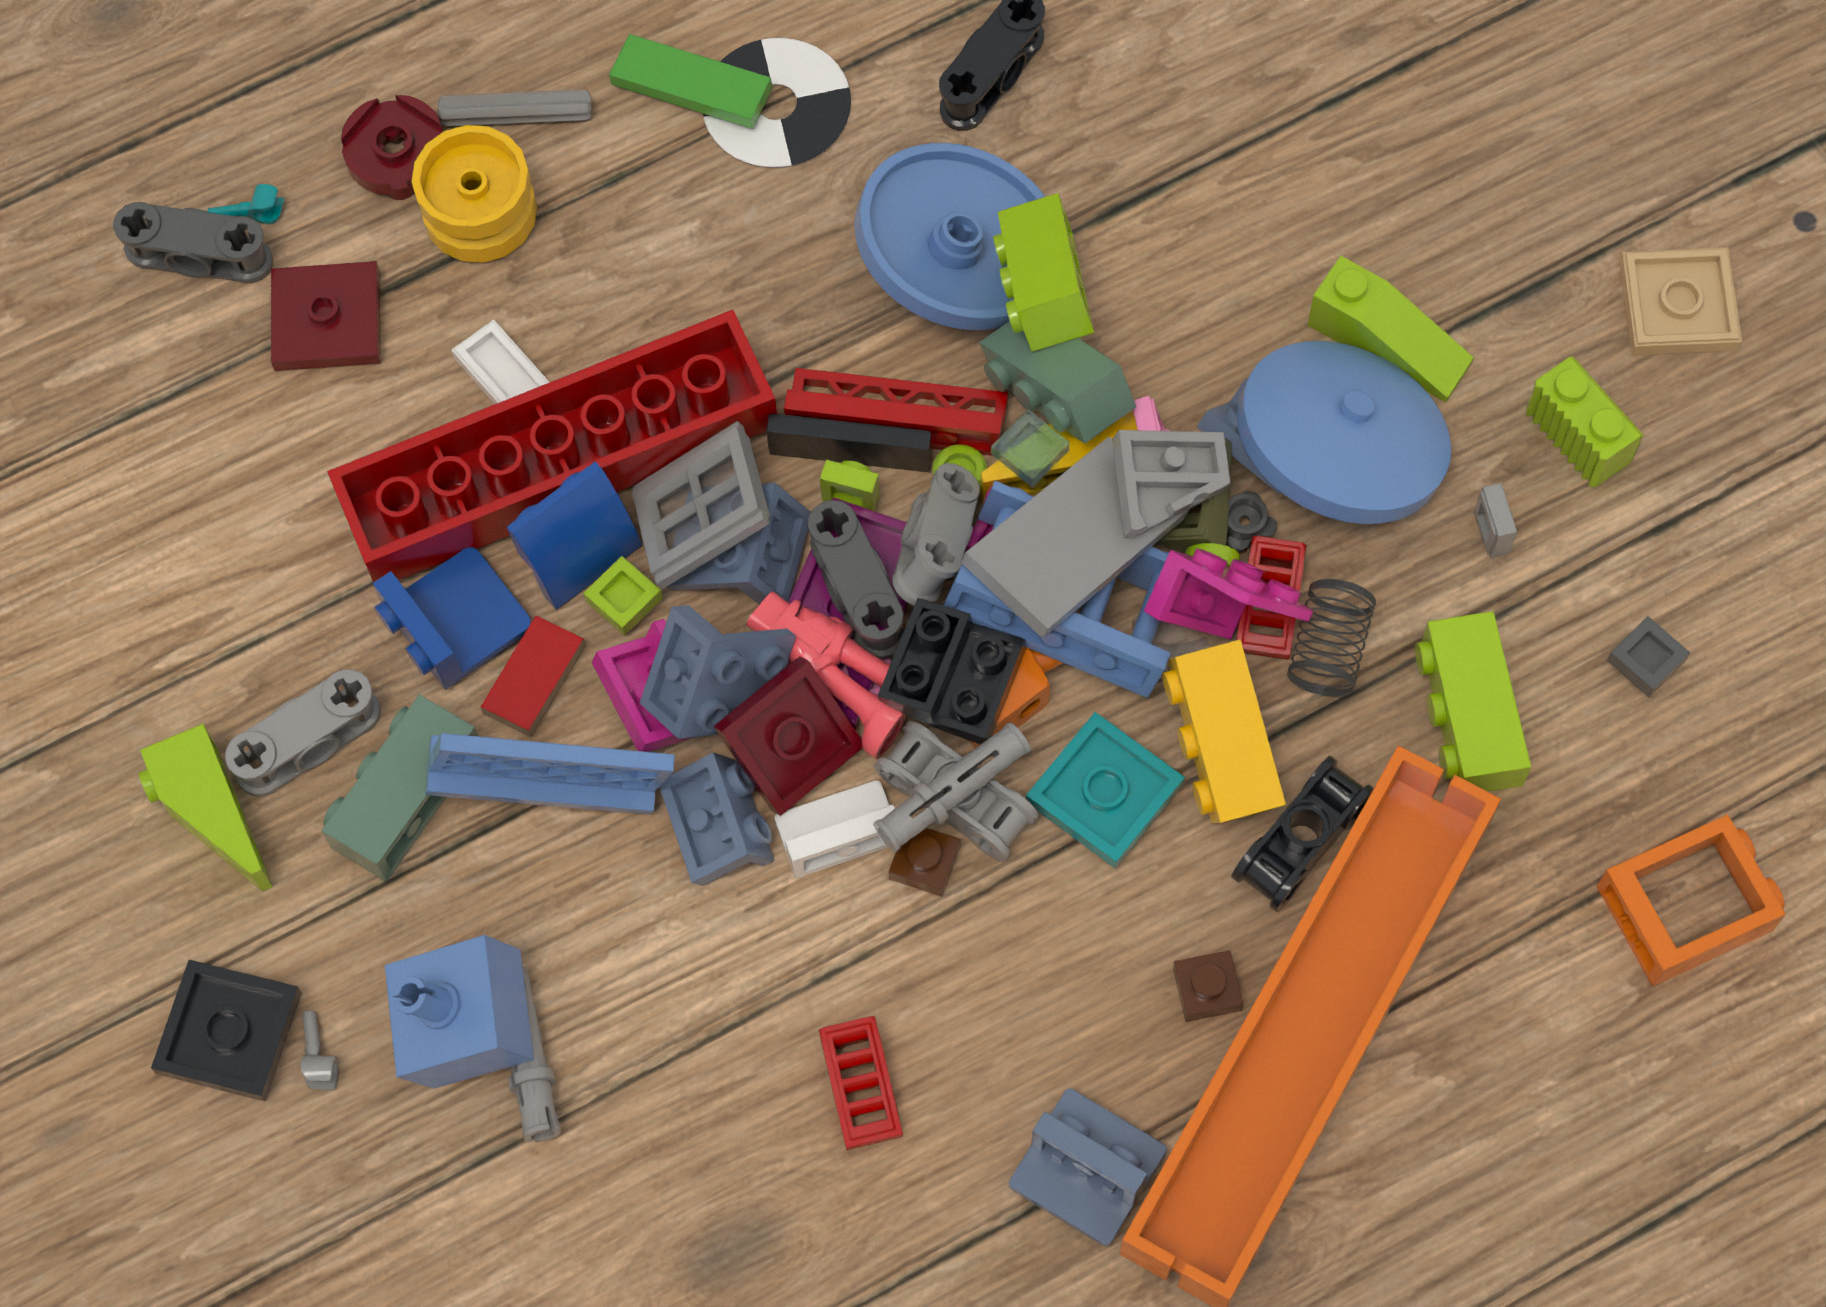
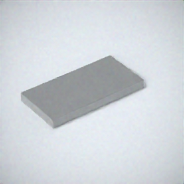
M1107 437L965 553L961 564L1043 639L1183 521L1189 510L1134 538H1124L1112 438Z

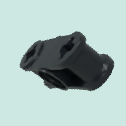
M1002 0L985 23L970 36L959 55L942 73L939 79V92L942 97L940 116L949 128L957 131H968L981 124L985 116L1001 96L1013 87L1023 69L1041 49L1044 43L1042 23L1045 19V6L1042 0Z
M1331 755L1328 756L1314 771L1302 791L1272 827L1244 854L1235 867L1231 878L1238 883L1243 880L1271 900L1270 908L1279 912L1293 897L1307 874L1341 833L1357 820L1374 787L1370 784L1364 787L1337 768V760ZM1306 826L1314 831L1317 839L1302 841L1294 836L1291 828Z

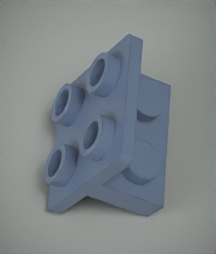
M1067 1089L1052 1113L1049 1114L1044 1111L1032 1131V1144L1010 1178L1009 1188L1100 1245L1108 1247L1113 1242L1164 1158L1167 1148L1160 1141L1077 1091Z

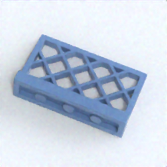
M441 733L440 736L432 735L429 741L425 795L651 815L654 811L655 791L674 771L675 754Z

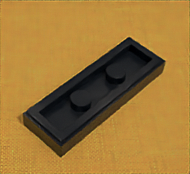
M769 414L766 433L770 455L821 461L830 460L839 463L855 461L866 466L930 473L932 443L931 432Z

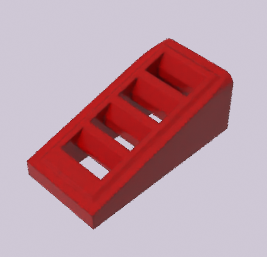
M1253 536L1250 544L1248 564L1263 571L1262 581L1269 582L1270 580H1275L1289 585L1300 592L1307 545L1297 541ZM1246 604L1239 620L1236 640L1241 639L1244 653L1289 660L1296 618L1280 613L1252 609L1253 606ZM1250 624L1282 629V635L1279 637L1249 632Z
M875 1016L819 1029L821 1046L846 1150L903 1137ZM868 1041L869 1048L836 1055L835 1049ZM871 1063L874 1064V1072L845 1079L841 1077V1070ZM875 1087L880 1089L881 1095L847 1103L846 1094ZM885 1110L887 1119L853 1127L851 1117Z

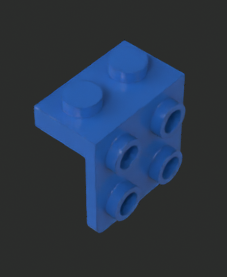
M472 547L463 549L406 589L392 571L373 583L381 602L374 609L381 621L392 634L399 630L410 643L405 650L415 666L423 675L431 671L445 690L522 638L531 624L530 617L481 553Z

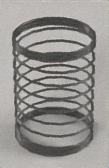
M1320 579L1310 584L1308 590L1310 599L1306 600L1305 606L1311 600L1319 606L1310 608L1312 610L1330 611L1345 615L1355 621L1330 619L1313 611V614L1320 618H1311L1309 621L1304 620L1300 622L1299 627L1302 631L1297 633L1296 638L1299 642L1294 644V650L1297 653L1291 656L1293 663L1288 667L1287 677L1299 688L1314 694L1330 697L1347 696L1353 693L1358 677L1356 673L1360 669L1359 662L1363 657L1361 651L1365 649L1366 643L1364 640L1368 637L1367 629L1371 625L1370 618L1373 617L1376 599L1371 592L1355 583L1340 579ZM1318 588L1340 590L1360 598L1369 607L1360 609L1349 602L1337 598L1317 597L1312 590ZM1349 590H1352V591H1354V592H1356V593H1358V594L1363 595L1365 598H1367L1368 600H1370V602L1372 603V606H1371V604H1370L1368 601H1366L1363 597H1361V596H1359V595H1357V594H1355V593H1353V592H1351V591H1349ZM1321 599L1338 601L1355 609L1336 606ZM1365 615L1366 619L1358 620L1352 616ZM1368 620V621H1369V622H1368V625H1367V627H1365V625L1362 624L1361 622H1365V621ZM1310 621L1333 623L1352 632L1325 629ZM1307 622L1318 629L1304 630L1302 624ZM1341 623H1359L1364 629L1360 631H1355L1354 629ZM1365 631V632H1366L1365 637L1362 638V636H1361L1359 633H1362V632ZM1304 632L1306 635L1310 636V637L1313 638V639L1319 640V641H1315V640H1302V641H1301L1300 638H1299V636H1300L1301 633ZM1308 632L1327 633L1349 643L1323 640ZM1339 634H1356L1361 640L1352 642ZM1363 642L1362 649H1360L1356 644ZM1301 643V644L1304 645L1305 647H1307V648H1309V649H1311V650L1317 651V652H1313V651H1299V652H1298V650H1297L1296 648H1297V645ZM1305 643L1324 644L1337 648L1347 654L1321 651ZM1336 645H1353L1358 651L1349 653ZM1360 653L1359 660L1353 655ZM1298 654L1306 660L1295 662L1293 659ZM1303 654L1321 655L1324 657L1334 659L1342 664H1329L1321 661H1316L1314 659L1304 656ZM1333 656H1351L1356 662L1347 664ZM1357 663V669L1354 671L1350 666ZM1347 666L1350 670H1352L1353 673L1350 674L1339 667ZM1300 668L1319 676L1344 678L1350 684L1342 686L1315 684L1299 678L1291 670ZM1306 668H1316L1336 675L1317 673ZM1352 686V687L1347 688V689H1339V688H1344V687Z

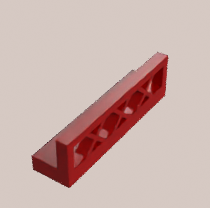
M795 368L792 390L787 389L784 414L926 430L931 432L932 449L943 450L949 446L959 444L973 447L982 455L1000 457L1008 392ZM805 386L828 388L832 394L805 391ZM866 393L881 394L885 400L860 397ZM919 399L934 400L939 407L913 403ZM948 402H952V403H956V404H954L953 406H951ZM972 405L995 407L994 413L967 409Z

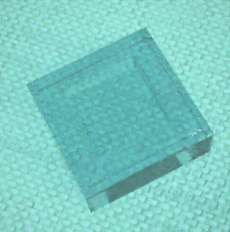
M1028 409L992 445L991 454L1033 488L1069 451V442Z

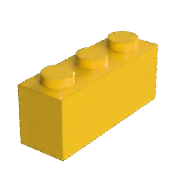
M1241 639L1168 659L1169 671L1162 673L1163 684L1169 703L1171 705L1179 704L1184 726L1177 728L1178 739L1185 759L1194 758L1199 781L1193 782L1192 788L1200 814L1209 813L1211 823H1222L1286 805Z

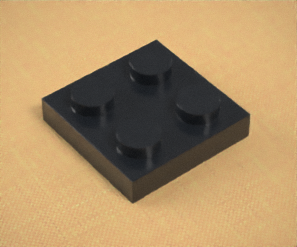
M188 960L151 1069L158 1075L266 1102L302 995L301 990L298 986Z

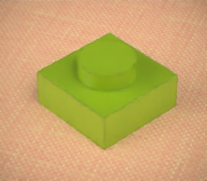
M826 460L820 476L822 501H829L834 497L875 511L880 498L879 474L872 472L867 466L855 461L837 463Z
M623 556L583 593L585 602L624 636L663 599L661 589Z

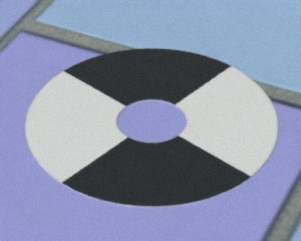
M768 38L745 44L729 53L720 61L771 77L772 85H783L790 88L797 98L796 108L791 115L784 119L772 120L760 114L753 129L703 114L710 135L723 150L733 157L761 167L793 166L820 155L842 133L850 114L851 94L849 85L839 65L819 48L794 39Z

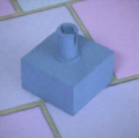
M482 935L385 965L396 1077L435 1089L534 1060L521 951L519 948Z

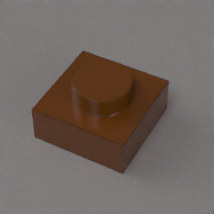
M929 828L924 829L902 845L895 853L888 872L889 880L943 897L961 847V839Z
M1230 950L1174 961L1173 971L1185 1022L1242 1011L1243 1001Z

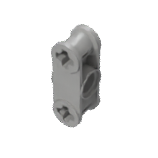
M954 463L940 465L932 477L928 492L918 495L911 505L909 519L900 540L901 549L892 576L895 591L903 600L915 606L917 598L935 603L941 593L944 580L955 576L962 565L961 561L972 534L973 526L971 524L978 495L980 494V486L976 478L962 466Z
M352 669L333 673L328 679L303 695L287 701L270 716L233 738L226 749L225 761L230 772L235 775L240 788L247 794L255 797L271 795L307 770L323 764L335 752L372 730L377 725L381 716V707L377 697L373 694L369 680L361 672ZM343 685L345 690L340 692L339 686ZM353 698L357 704L349 707L345 702ZM363 714L364 719L360 721L358 717ZM244 746L249 748V751L246 753L243 750ZM259 759L263 764L259 768L253 769L249 764ZM268 776L269 780L264 782L262 778Z
M908 721L903 727V738L887 758L880 757L873 765L876 772L889 785L910 797L913 795V787L920 782L927 785L962 758L961 755L946 746L929 729L914 721ZM974 768L961 779H959L958 782H963L965 779H967L969 776H971L973 773L979 770V768ZM992 778L986 785L980 787L948 811V819L945 822L965 835L982 852L995 860L1004 862L1010 855L1008 848L1023 827L1026 824H1034L1039 815L1036 809L1024 797ZM939 794L924 807L928 808L935 801L943 797L944 794Z

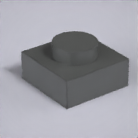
M1647 616L1610 653L1607 661L1650 697L1687 660L1690 652Z

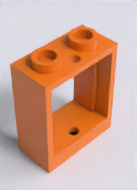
M1728 814L1607 869L1597 885L1599 893L1652 987L1774 931L1786 915L1783 910L1785 906L1784 898L1778 885L1770 877H1764L1754 860L1756 853L1750 837L1742 828L1736 829ZM1714 844L1753 914L1676 948L1638 879Z

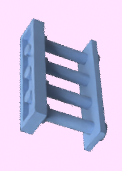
M994 481L978 519L993 525V531L1030 501L1033 496L1022 489L1009 487ZM1154 547L1148 549L1084 603L1080 614L1076 612L1071 614L1043 639L964 565H961L944 602V606L970 613L972 623L1024 638L1027 648L1146 698L1149 697L1164 672L1171 653L1152 644L1160 620L1144 612L1155 582L1169 552H1163ZM1116 578L1147 590L1132 635L1101 623Z

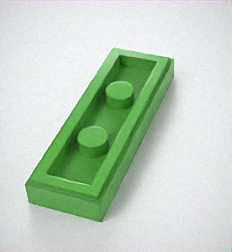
M632 34L628 35L609 74L611 85L751 129L754 128L773 88L771 77Z

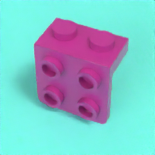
M1196 548L1193 556L1170 550L1144 609L1145 613L1157 620L1228 639L1232 638L1246 604L1309 621L1313 613L1312 609L1298 602L1301 592L1275 580H1270L1266 584L1261 580L1262 570L1237 559H1232L1228 567L1226 566L1227 561L1199 548Z

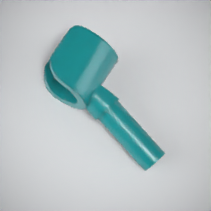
M259 184L255 187L251 202H240V204L208 208L207 212L236 217H251L259 223L270 225L278 220L284 198L276 197L278 189L275 186Z

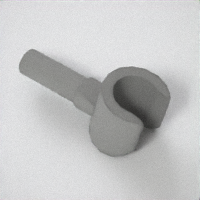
M306 1011L302 1013L306 1047L305 1055L301 1059V1072L310 1089L334 1090L338 1082L337 1056L321 1055L316 1012Z

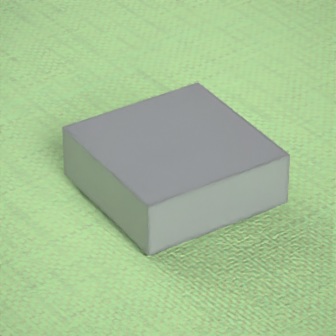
M1502 484L1482 487L1474 509V515L1487 555H1490V558L1508 555L1515 540L1517 530Z

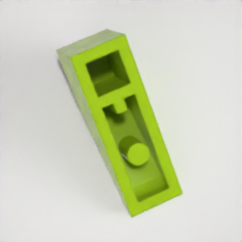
M1341 255L1313 295L1307 326L1338 343L1367 350L1388 360L1409 374L1427 393L1445 403L1473 363L1474 357L1387 280Z
M204 723L140 749L147 769L138 772V775L149 801L154 803L160 800L173 819L262 892L272 888V883L217 745Z

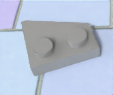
M1119 430L1112 439L1124 538H1134L1222 493L1231 483L1224 432Z

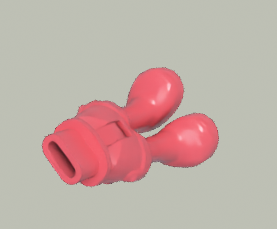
M770 592L751 614L746 626L753 631L789 629L795 634L796 639L787 666L799 656L811 663L831 695L848 706L860 718L864 726L862 748L873 758L879 759L898 737L904 725L906 714L880 702L875 694L862 687L837 666L842 663L862 674L881 688L890 664L876 657L851 639L854 630L849 624L837 617H828L821 612L802 607L803 604L799 600H794L790 604L775 592Z

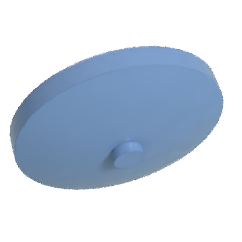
M929 143L909 147L895 153L882 162L872 173L864 187L857 204L854 221L858 250L868 271L881 288L896 302L916 315L931 322L957 329H997L1010 321L1005 303L1014 300V298L1008 300L999 272L1000 268L1006 266L1001 265L993 240L994 235L1001 233L997 212L1045 196L1032 180L1020 170L986 151L952 143Z
M1306 341L1281 347L1264 357L1255 366L1239 397L1237 405L1238 431L1245 451L1253 464L1277 490L1299 505L1320 515L1357 524H1380L1400 520L1417 512L1430 501L1449 468L1451 459L1450 435L1446 422L1436 403L1409 374L1395 364L1367 350L1329 341Z

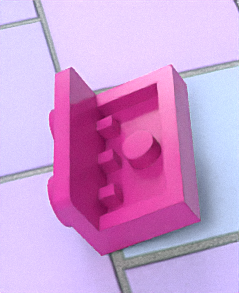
M664 619L652 622L645 637L597 651L592 660V665L637 751L651 752L691 739H678L640 704L666 625Z

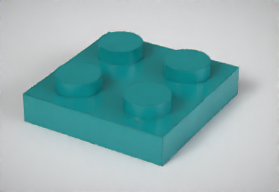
M1094 712L1026 794V800L1039 813L1116 869L1184 785L1185 777L1105 718Z

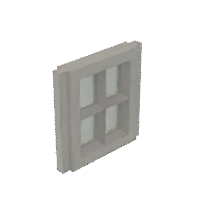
M738 421L633 486L632 496L650 572L655 578L656 585L662 589L770 524V514L750 439L745 433L744 426Z

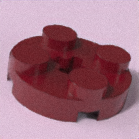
M395 95L397 101H385L382 103L376 98L359 106L345 122L341 135V142L343 144L342 154L350 176L361 187L373 193L388 195L395 200H404L410 198L415 193L412 185L414 162L425 145L443 132L442 126L435 111L417 98L407 95ZM400 137L405 139L402 150L396 153H386L385 146L383 145L384 141L388 139L391 142H396Z

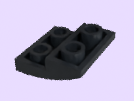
M917 598L878 693V700L932 727L982 744L993 735L1027 649L1026 641L1024 638L972 623L970 613Z

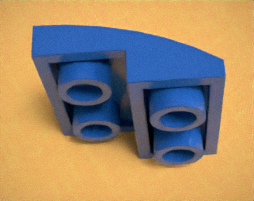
M593 462L583 471L570 475L564 480L560 488L537 505L524 509L517 519L507 526L519 556L532 569L543 596L556 610L596 581L621 556L626 558L642 546L638 533L622 501L606 474L596 462Z

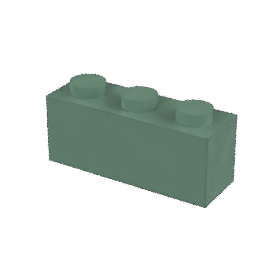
M1008 321L979 342L988 362L984 365V371L996 389L1001 392L1008 390L1017 397L1026 410L1029 412L1037 410L1047 418L1055 430L1060 433L1066 430L1084 444L1136 407L1121 366L1079 338L1032 352L1024 331L1015 334L1010 321Z
M420 694L410 708L405 706L395 715L389 727V737L378 752L372 751L364 758L356 774V783L345 798L341 796L331 804L323 820L324 827L321 830L331 849L385 882L389 880L446 799V797L425 795L431 736H440L441 733L478 736L474 726Z

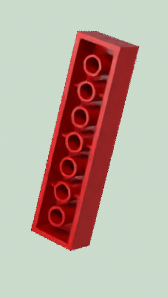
M732 309L331 469L327 473L373 583L390 571L399 581L446 562L463 549L468 547L478 549L510 536L507 526L513 523L524 509L537 505L560 488L566 478L574 473L583 471L593 462H596L602 468L615 491L619 492L638 484L737 421L744 426L745 433L749 438L762 434L767 430L769 414H777L776 399Z

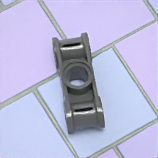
M133 202L120 209L113 221V229L117 238L124 244V251L128 260L134 266L142 269L176 272L189 277H211L242 283H255L263 280L273 267V256L269 246L264 243L265 236L261 226L254 219L248 217L209 213L196 208L179 209L151 205L144 202Z
M829 500L822 502L814 507L809 514L808 529L811 537L810 546L812 554L821 570L828 593L845 622L854 630L853 638L855 642L882 660L894 656L904 632V617L902 607L891 587L885 567L877 551L870 545L853 509L842 501ZM833 530H834L835 534H836L838 537H835V538H834L833 535H832L829 531H833ZM876 622H879L880 626H881L883 629H884V628H887V629H886V630L879 631L878 627H877L875 624H874V625H871V624L876 623Z

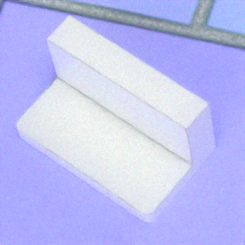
M875 780L789 809L781 816L775 815V823L795 879L888 848L873 825L875 821L881 820L895 809L893 804L889 805L880 781Z

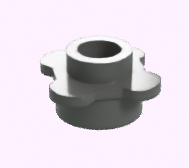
M1246 491L1229 500L1227 545L1238 552H1243L1248 549L1253 536L1270 538L1274 536L1277 523L1274 518L1268 517L1266 505L1260 495L1252 491ZM1241 518H1247L1250 523L1248 525H1242L1240 524L1239 520Z

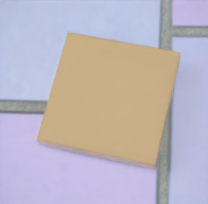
M1728 247L1622 252L1619 264L1631 355L1739 350L1742 344V336Z

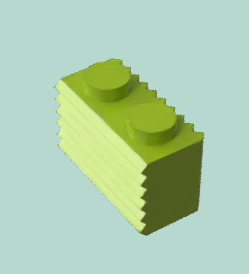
M1573 356L1568 357L1536 379L1525 415L1533 416L1532 423L1540 424L1539 431L1547 432L1546 439L1554 440L1553 447L1561 448L1560 455L1568 456L1567 463L1575 464L1574 471L1582 472L1581 479H1589V487H1597L1633 461V457L1636 455L1635 452L1638 450L1637 448L1640 446L1639 443L1644 435Z

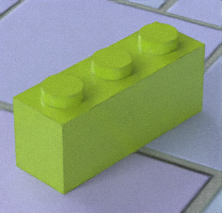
M1059 193L998 211L1001 233L994 235L993 240L999 261L1002 266H1006L999 269L1008 300L1014 298V300L1005 303L1014 333L1024 331L1032 352L1094 333L1075 240Z
M1494 611L1428 621L1421 642L1415 644V656L1420 675H1428L1432 693L1427 695V708L1432 726L1441 727L1445 745L1439 747V760L1441 768L1444 769V778L1453 779L1454 775H1457L1487 792L1522 787L1530 772L1531 763Z

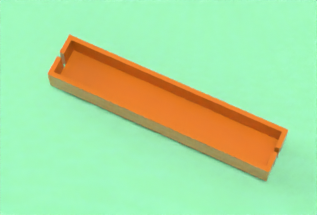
M1399 745L1122 1239L1121 1256L1166 1281L1171 1272L1174 1271L1180 1275L1178 1288L1212 1307H1228L1488 829L1501 801V798L1457 775H1454L1443 802L1435 800L1433 796L1444 769Z

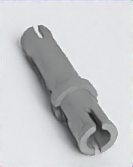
M1008 722L1003 729L963 756L926 785L920 782L913 787V795L881 820L878 819L873 823L878 835L893 852H897L902 845L932 823L941 825L948 819V811L980 787L986 785L992 778L1022 755L1028 754L1031 751V747L1027 739L1013 723ZM990 756L994 757V759L989 761L987 764H985L983 767H981L979 770H977L963 782H958L959 779H961L971 770L976 768ZM943 791L947 792V794L935 801L916 817H910Z
M522 966L534 1060L510 1067L512 1076L508 1078L510 1092L516 1094L517 1103L519 1104L524 1141L531 1142L535 1140V1142H541L560 1135L561 1128L552 1096L551 1085L555 1084L554 1071L552 1068L547 1067L535 1003L533 1002L529 970L527 967Z

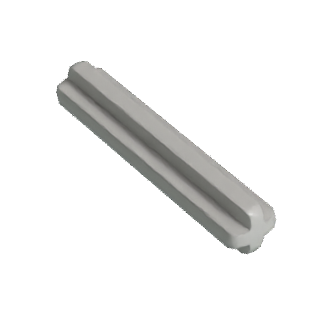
M586 89L443 95L438 101V117L443 126L580 121L590 119L592 114L591 95Z

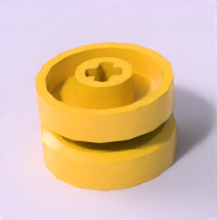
M464 125L446 130L428 142L414 162L412 185L428 237L443 253L466 262L485 263L507 256L521 246L535 226L537 202L531 185L529 170L522 149L509 135L489 126Z

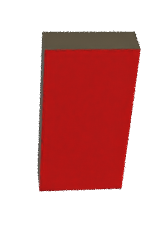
M535 616L480 707L482 713L532 737L585 648L584 638L539 616Z

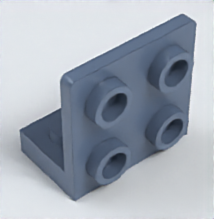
M776 483L762 484L770 514V524L667 587L670 590L738 588L759 605L773 591L788 602L808 531V518L811 512ZM714 487L701 488L702 494ZM740 489L707 509L710 525L744 505ZM691 490L688 493L686 504L694 500ZM698 515L679 526L673 548L702 531Z
M672 606L640 704L678 739L718 735L713 727L715 724L786 668L796 635L789 629L721 634L691 606Z

